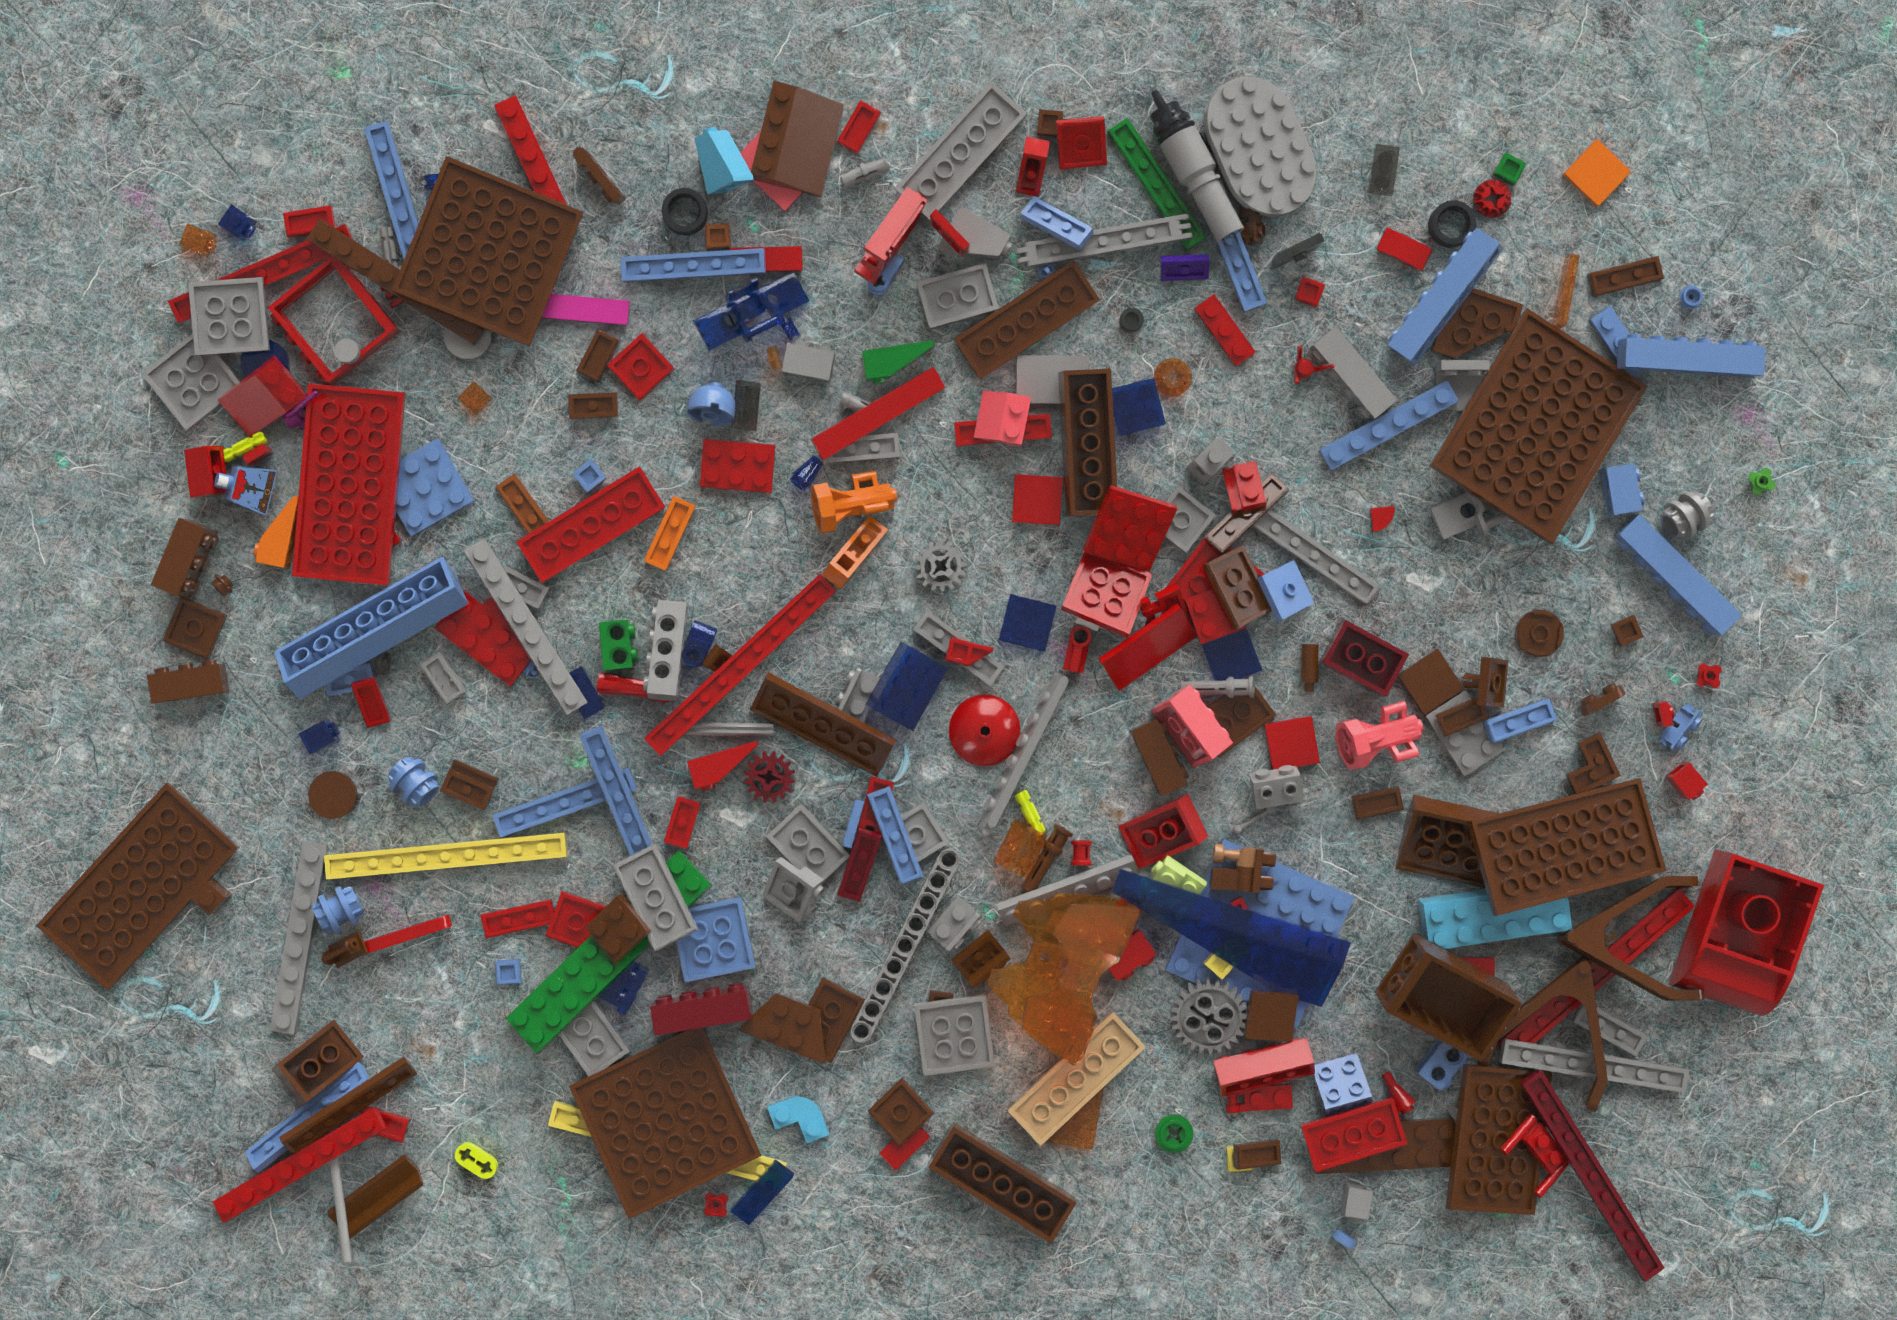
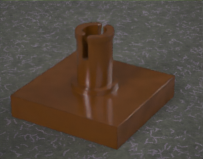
M1481 657L1480 674H1464L1463 679L1472 680V682L1463 681L1464 688L1478 689L1477 705L1504 708L1509 660Z

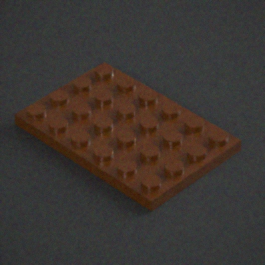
M1463 1064L1446 1200L1447 1209L1535 1215L1537 1196L1534 1194V1191L1539 1185L1541 1164L1522 1140L1518 1142L1507 1156L1500 1151V1148L1529 1114L1535 1116L1537 1122L1542 1123L1546 1129L1545 1123L1519 1083L1536 1070ZM1542 1070L1551 1084L1552 1072Z

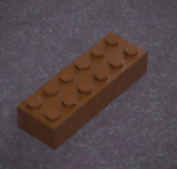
M1111 368L1064 370L1058 372L1066 517L1097 515L1110 485L1117 487Z
M955 1122L951 1124L928 1161L929 1169L1052 1244L1077 1203L1073 1195Z

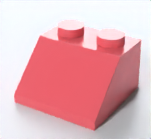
M983 390L974 438L1021 447L1031 397L1008 392Z

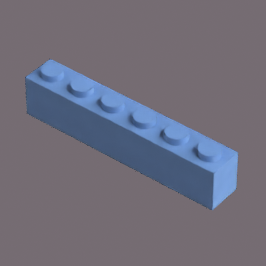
M1477 227L1473 232H1469L1463 240L1464 245L1458 252L1455 251L1450 256L1448 266L1444 271H1440L1435 276L1433 286L1429 291L1426 290L1422 293L1417 307L1414 311L1410 310L1403 320L1405 323L1399 330L1396 329L1389 338L1388 346L1391 350L1414 366L1503 250L1498 241Z
M1628 334L1627 338L1618 340L1617 369L1755 378L1764 376L1766 347L1757 346V342L1750 341L1742 342V345H1734L1733 340H1720L1718 344L1711 343V339H1696V342H1688L1687 337H1674L1673 341L1665 340V336H1650V339H1642L1640 334Z
M1640 514L1633 515L1613 535L1618 540L1616 544L1625 552L1629 551L1634 556L1633 560L1638 566L1643 569L1646 567L1652 573L1650 575L1652 580L1658 585L1663 584L1669 590L1667 594L1674 601H1680L1686 607L1684 609L1685 612L1693 619L1697 618L1702 623V629L1709 635H1723L1742 616Z

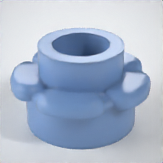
M1688 285L1686 289H1682L1679 294L1682 306L1685 308L1691 307L1692 309L1697 308L1703 299L1702 291L1694 285Z

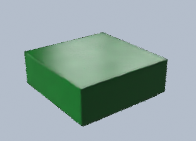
M1505 152L1493 175L1514 186L1527 163Z

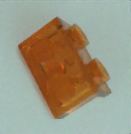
M1014 819L994 862L1025 878L1028 877L1044 846L1047 835Z

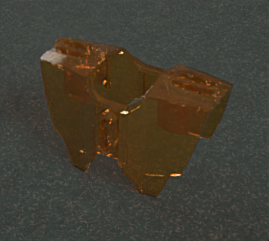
M1055 893L1051 899L1019 901L1013 915L1023 925L1026 934L1033 939L1030 953L1023 963L1015 962L1007 967L991 969L986 984L1008 1005V1015L1022 1026L1021 1029L1050 1052L1075 1066L1077 1062L1083 1059L1098 1017L1093 1009L1092 996L1100 976L1109 967L1119 963L1138 920L1139 909L1124 899L1081 893ZM1046 952L1049 960H1040V955ZM1067 960L1066 967L1062 968V963Z

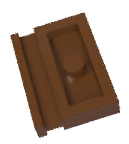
M454 759L440 791L481 810H486L499 778Z

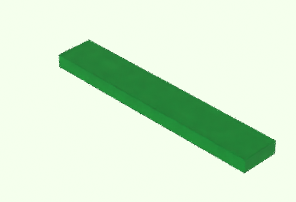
M1126 118L1107 131L1108 135L1162 216L1165 218L1189 214V220L1181 221V224L1191 223V229L1182 231V234L1192 233L1193 235L1192 239L1180 241L1186 252L1205 240L1207 236L1129 119Z

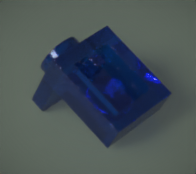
M231 204L218 225L240 240L245 241L246 238L249 239L254 234L257 221Z

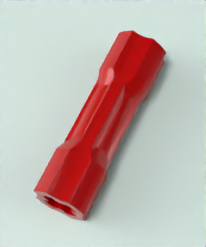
M599 672L597 693L608 695L622 694L649 699L647 691H643L644 680L622 677L619 674ZM649 699L651 701L669 703L667 700Z

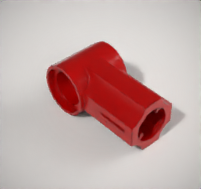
M1076 625L1071 629L1063 665L1064 670L1077 673L1084 672L1092 636L1087 627ZM1079 629H1083L1087 633L1086 640L1081 643L1074 640V633Z

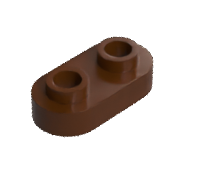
M1612 683L1602 688L1603 693L1595 697L1592 694L1582 699V705L1578 707L1582 715H1589L1624 696L1626 693L1622 686H1616L1615 683Z

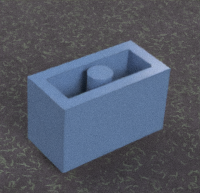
M1635 463L1600 469L1608 516L1642 511L1644 496L1641 491L1639 492L1640 472L1638 468H1635Z

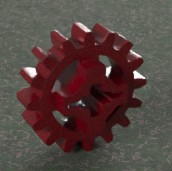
M763 751V758H759L757 755L753 756L756 762H748L747 765L751 769L743 773L749 776V779L743 781L744 784L751 785L747 792L755 791L754 799L763 796V803H766L768 798H771L773 803H775L778 795L784 799V791H792L791 787L788 786L789 783H795V779L790 778V775L794 774L795 770H789L788 768L792 762L788 761L785 763L783 761L784 754L777 758L776 751H773L771 756H768L766 751ZM768 761L765 769L755 770L760 763ZM776 763L783 767L785 775L779 773L776 769ZM771 770L772 775L780 779H774L767 783V779L758 774H767ZM754 779L761 782L763 785L762 791L756 786ZM775 784H784L780 790L771 793L772 787Z

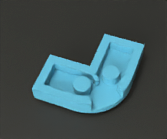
M792 1096L767 1106L776 1130L798 1121L806 1143L829 1135L819 1106L808 1098Z

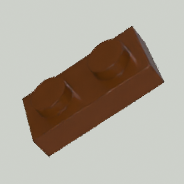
M617 392L568 394L569 419L618 417Z

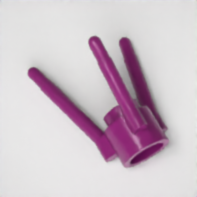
M317 391L312 392L308 396L306 394L304 400L282 415L284 422L289 428L294 429L298 426L301 430L304 429L306 410L303 407L317 396Z

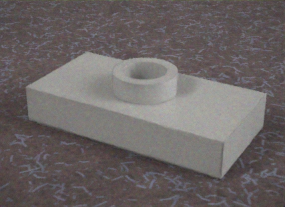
M441 652L436 653L420 664V667L446 705L467 692Z

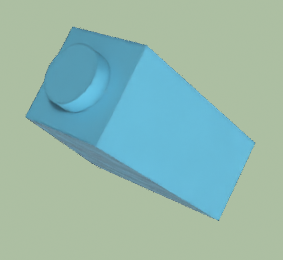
M716 127L703 130L702 135L695 138L707 195L728 193L754 180L728 130L717 131Z

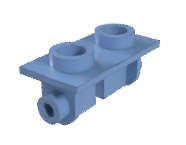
M1686 704L1685 707L1682 706L1674 719H1672L1679 724V727L1667 726L1660 735L1659 743L1666 748L1670 745V750L1673 754L1677 749L1681 750L1688 741V738H1686L1691 730L1695 731L1702 722L1700 718L1702 716L1701 711L1698 709L1696 713H1693L1695 708L1689 704Z

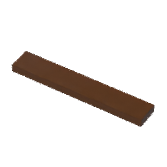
M402 1057L279 1137L281 1143L292 1154H295L417 1075L415 1068L405 1057Z

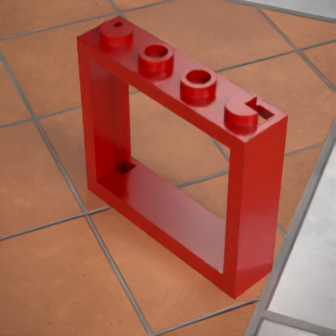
M333 256L329 257L267 307L272 313L270 315L272 321L278 327L282 325L287 331L284 335L293 346L297 344L302 350L300 353L301 357L308 364L313 363L317 368L315 374L323 383L327 381L332 385L336 384L401 332L349 266ZM337 270L385 331L361 350L360 357L356 362L343 364L332 373L283 311L333 271Z

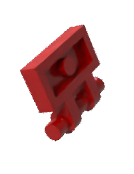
M1173 584L1155 593L1157 601L1153 603L1150 602L1148 597L1140 599V610L1142 616L1146 617L1147 620L1145 625L1156 618L1155 614L1159 612L1163 614L1175 604L1182 608L1189 623H1191L1181 590L1177 584Z

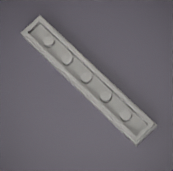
M1269 510L1252 526V528L1365 606L1369 604L1380 588V585L1272 510Z

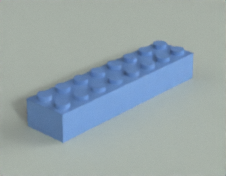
M442 556L274 651L284 683L300 700L468 605L456 573Z

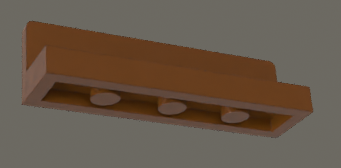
M406 1154L344 1198L349 1239L423 1186L420 1168ZM333 1206L327 1213L328 1217L337 1224L336 1209Z

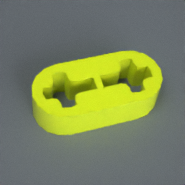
M465 1142L455 1151L456 1162L480 1178H491L497 1172V1160L476 1145ZM470 1149V1156L475 1158V1160L470 1157L466 1160L463 1159L461 1150ZM477 1161H480L483 1164H485L487 1161L490 1162V1168L492 1169V1171L488 1170L486 1173L483 1172V1166L479 1164Z

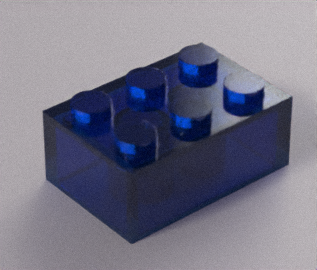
M900 642L866 705L913 731L948 668L907 644Z

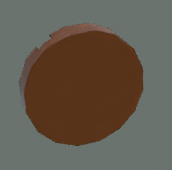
M1532 610L1524 614L1515 628V639L1519 648L1526 654L1534 657H1546L1554 653L1561 646L1564 638L1562 623L1554 613L1547 610Z
M338 771L324 772L317 776L310 784L308 792L309 803L313 810L321 817L329 819L341 818L347 815L356 805L358 798L357 786L345 773Z

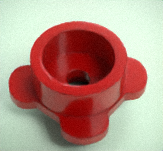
M1705 663L1698 666L1697 685L1700 687L1708 685L1712 688H1718L1721 684L1719 674L1722 672V668L1719 665L1707 666Z
M711 1192L707 1193L704 1197L706 1201V1207L703 1210L706 1216H726L727 1210L725 1207L728 1196L724 1193L720 1195H714Z

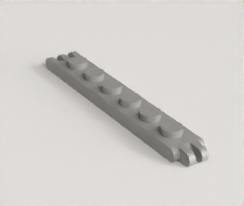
M1182 214L1093 230L1094 234L1080 251L1055 237L1023 243V248L1014 250L1015 255L1025 254V257L1017 258L1016 263H1026L1027 267H1036L1192 239V233L1182 234V231L1191 229V223L1181 224V221L1189 220L1190 217L1189 214Z
M1054 673L1046 690H1043L1039 695V704L1035 712L1033 711L1027 719L1028 725L1024 733L1019 735L1016 741L1017 747L1013 755L1011 754L1008 757L1003 775L999 776L996 780L995 791L992 797H989L984 804L985 811L978 826V830L984 835H989L993 827L997 825L1069 682L1068 677Z

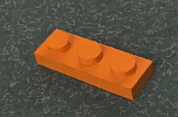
M673 496L644 559L645 562L667 571L696 505Z

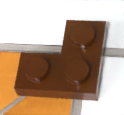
M1600 732L1576 742L1586 765L1565 774L1574 794L1590 791L1621 776Z

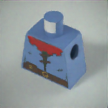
M233 466L230 475L217 473L214 486L227 489L225 494L226 500L253 512L267 515L277 471L265 468Z

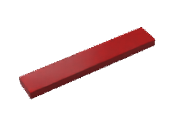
M930 367L812 437L810 440L821 459L825 460L946 387L935 367Z

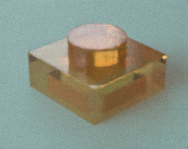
M473 381L457 399L477 416L493 398Z

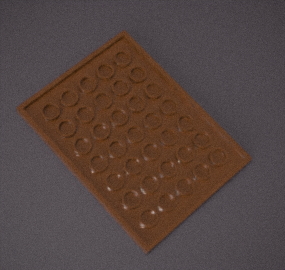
M1527 308L1429 467L1551 545L1555 542L1648 386L1624 370L1617 369L1616 365Z

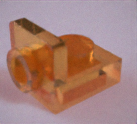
M187 223L179 246L208 257L216 248L217 240L215 238L217 235Z

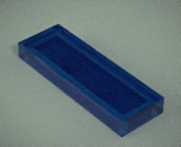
M775 1159L731 1207L730 1212L747 1225H750L789 1183L794 1173Z

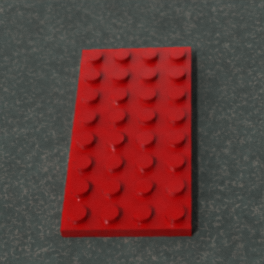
M308 383L307 396L314 391H317L318 394L306 404L292 576L389 585L406 393Z

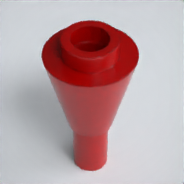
M1390 1071L1382 1074L1381 1076L1389 1088L1390 1097L1394 1098L1397 1111H1400L1401 1115L1414 1109L1412 1104L1416 1101L1396 1083Z

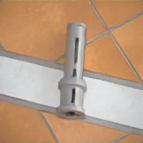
M1249 676V679L1229 677L1221 681H1181V689L1191 685L1200 695H1227L1229 698L1241 695H1249L1250 698H1254L1255 695L1254 676Z

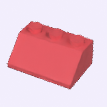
M1191 685L1180 689L1151 710L1159 722H1164L1169 732L1168 735L1193 768L1214 759L1233 743L1229 738L1227 730L1220 726L1215 719L1213 711L1206 707L1201 700L1199 692L1192 688Z

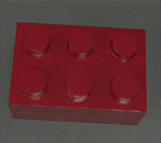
M1341 620L1319 663L1374 693L1387 697L1409 654L1349 621Z

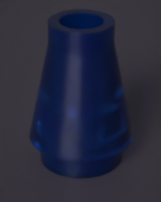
M812 455L810 459L792 472L793 476L790 478V481L797 488L805 491L812 486L824 463L818 457Z

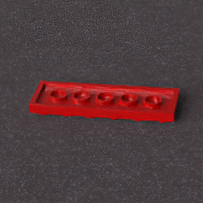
M639 466L521 538L516 543L541 583H544L666 507Z

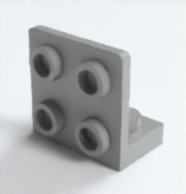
M1441 360L1436 363V386L1448 380L1459 400L1442 411L1464 410L1482 381L1484 372L1490 370V360Z

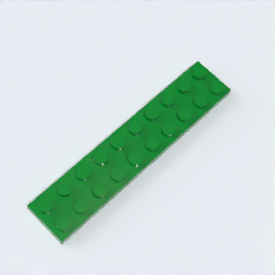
M678 850L666 862L688 909L713 886L681 851ZM591 935L505 1019L536 1054L541 1053L651 946L647 936L619 963L614 964Z

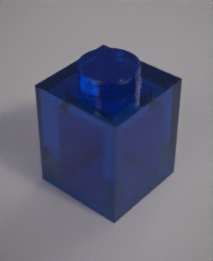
M329 719L323 720L298 733L310 755L316 754L340 741L338 736L340 734L339 728L335 722H330Z

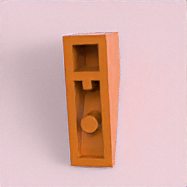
M293 496L262 535L259 543H256L254 548L255 562L290 569L295 544L298 509L297 496Z
M869 515L828 564L822 576L841 590L887 533L888 529Z

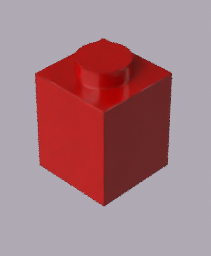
M1682 762L1665 776L1679 795L1687 800H1695L1704 793L1703 789L1708 785L1690 762Z

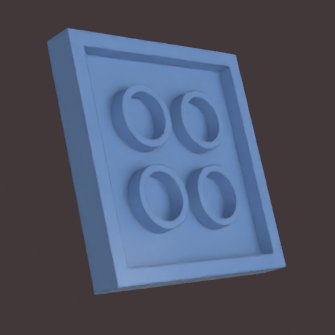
M439 438L400 459L396 511L411 537L475 502Z
M742 897L689 908L699 930L676 941L685 982L756 968Z

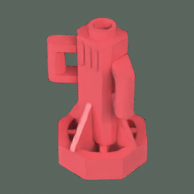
M1405 701L1381 707L1380 724L1377 725L1358 721V719L1336 723L1335 740L1339 755L1349 770L1369 766L1373 757L1384 748L1388 749L1396 763L1419 756V751L1412 740L1421 738L1423 724L1415 715L1406 716L1407 705ZM1398 713L1397 719L1389 721V715ZM1404 743L1408 750L1399 752L1395 745Z

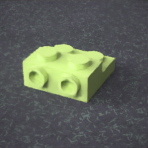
M1167 855L1163 862L1158 860L1151 870L1153 875L1150 879L1145 877L1138 887L1141 891L1138 898L1156 910L1163 908L1180 920L1206 887L1207 881Z

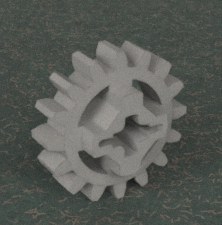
M940 540L937 541V546H933L929 542V550L921 548V552L924 554L923 557L916 556V560L921 562L920 565L915 566L916 570H921L917 578L925 579L924 587L930 583L932 585L931 591H934L936 586L940 587L941 592H944L945 586L952 590L953 582L961 583L958 576H965L966 574L961 570V567L967 566V563L960 560L965 555L964 553H956L959 548L958 546H955L953 549L950 548V541H947L945 546H942ZM937 550L947 551L944 556H936L932 552ZM948 557L949 559L945 564L947 570L945 572L940 570L933 575L936 569L935 562H942ZM953 558L957 562L956 573L951 569L950 565ZM925 560L931 563V571L928 575L924 568ZM937 576H946L949 579L946 582L934 581Z

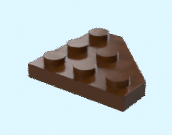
M1473 288L1436 337L1431 352L1455 359L1514 329L1518 323L1523 304Z

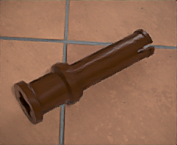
M1056 823L1053 825L1054 830L1049 839L1043 842L1042 847L1044 849L1021 886L1028 892L1038 888L1056 856L1063 853L1062 848L1068 838L1073 836L1072 832Z

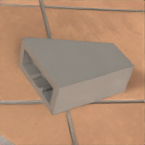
M960 207L951 223L970 244L969 252L965 255L966 257L998 260L1001 254L1006 256L1012 246V243L1009 242L1010 234L963 207ZM942 238L937 247V252L945 255L960 256Z

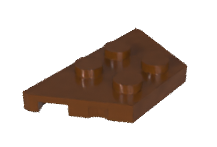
M775 993L753 1014L751 1020H747L739 1029L740 1032L823 1064L827 1061L824 1049V1030L822 1029V1010L782 994Z

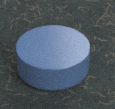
M1336 1229L1332 1235L1334 1239L1351 1250L1357 1244L1353 1237L1341 1229Z

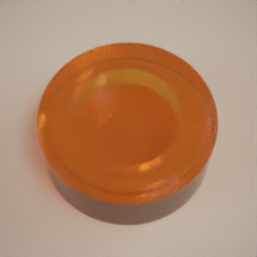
M777 345L768 347L767 355L772 369H781L783 362Z

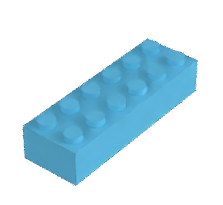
M1486 889L1418 899L1423 938L1443 949L1572 930L1568 897L1498 916H1493Z

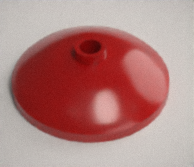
M985 694L976 695L963 701L953 712L949 723V737L954 750L962 759L977 766H992L1006 760L1016 749V741L1021 731L1020 722L1014 709L1003 699ZM983 726L989 727L990 732L988 735L981 734L980 730Z

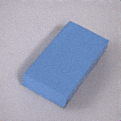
M856 798L843 841V846L852 848L865 800Z

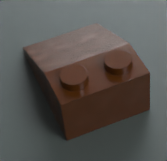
M333 1020L278 1062L272 1070L298 1103L303 1106L364 1056L337 1022Z

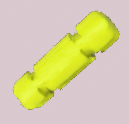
M257 432L252 435V438L247 437L232 445V448L224 449L225 462L229 463L235 460L236 456L241 457L256 448V446L267 444L268 441L265 434Z
M1023 790L1017 793L1015 799L1018 804H1021L1020 809L1027 824L1031 825L1032 835L1038 836L1044 833L1046 829L1043 823L1039 821L1041 818L1033 802L1029 800L1031 797L1028 791Z

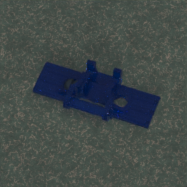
M792 272L761 288L758 286V279L754 278L749 281L747 287L737 292L734 289L726 292V305L693 320L707 349L710 351L740 336L746 342L752 340V337L778 324L780 326L784 325L785 319L783 314L809 302L795 273ZM774 295L777 297L778 305L770 302L768 296ZM766 312L770 314L771 318L747 328L745 322Z

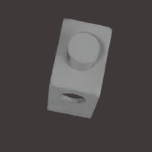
M1217 435L1186 468L1204 484L1231 458L1235 451Z

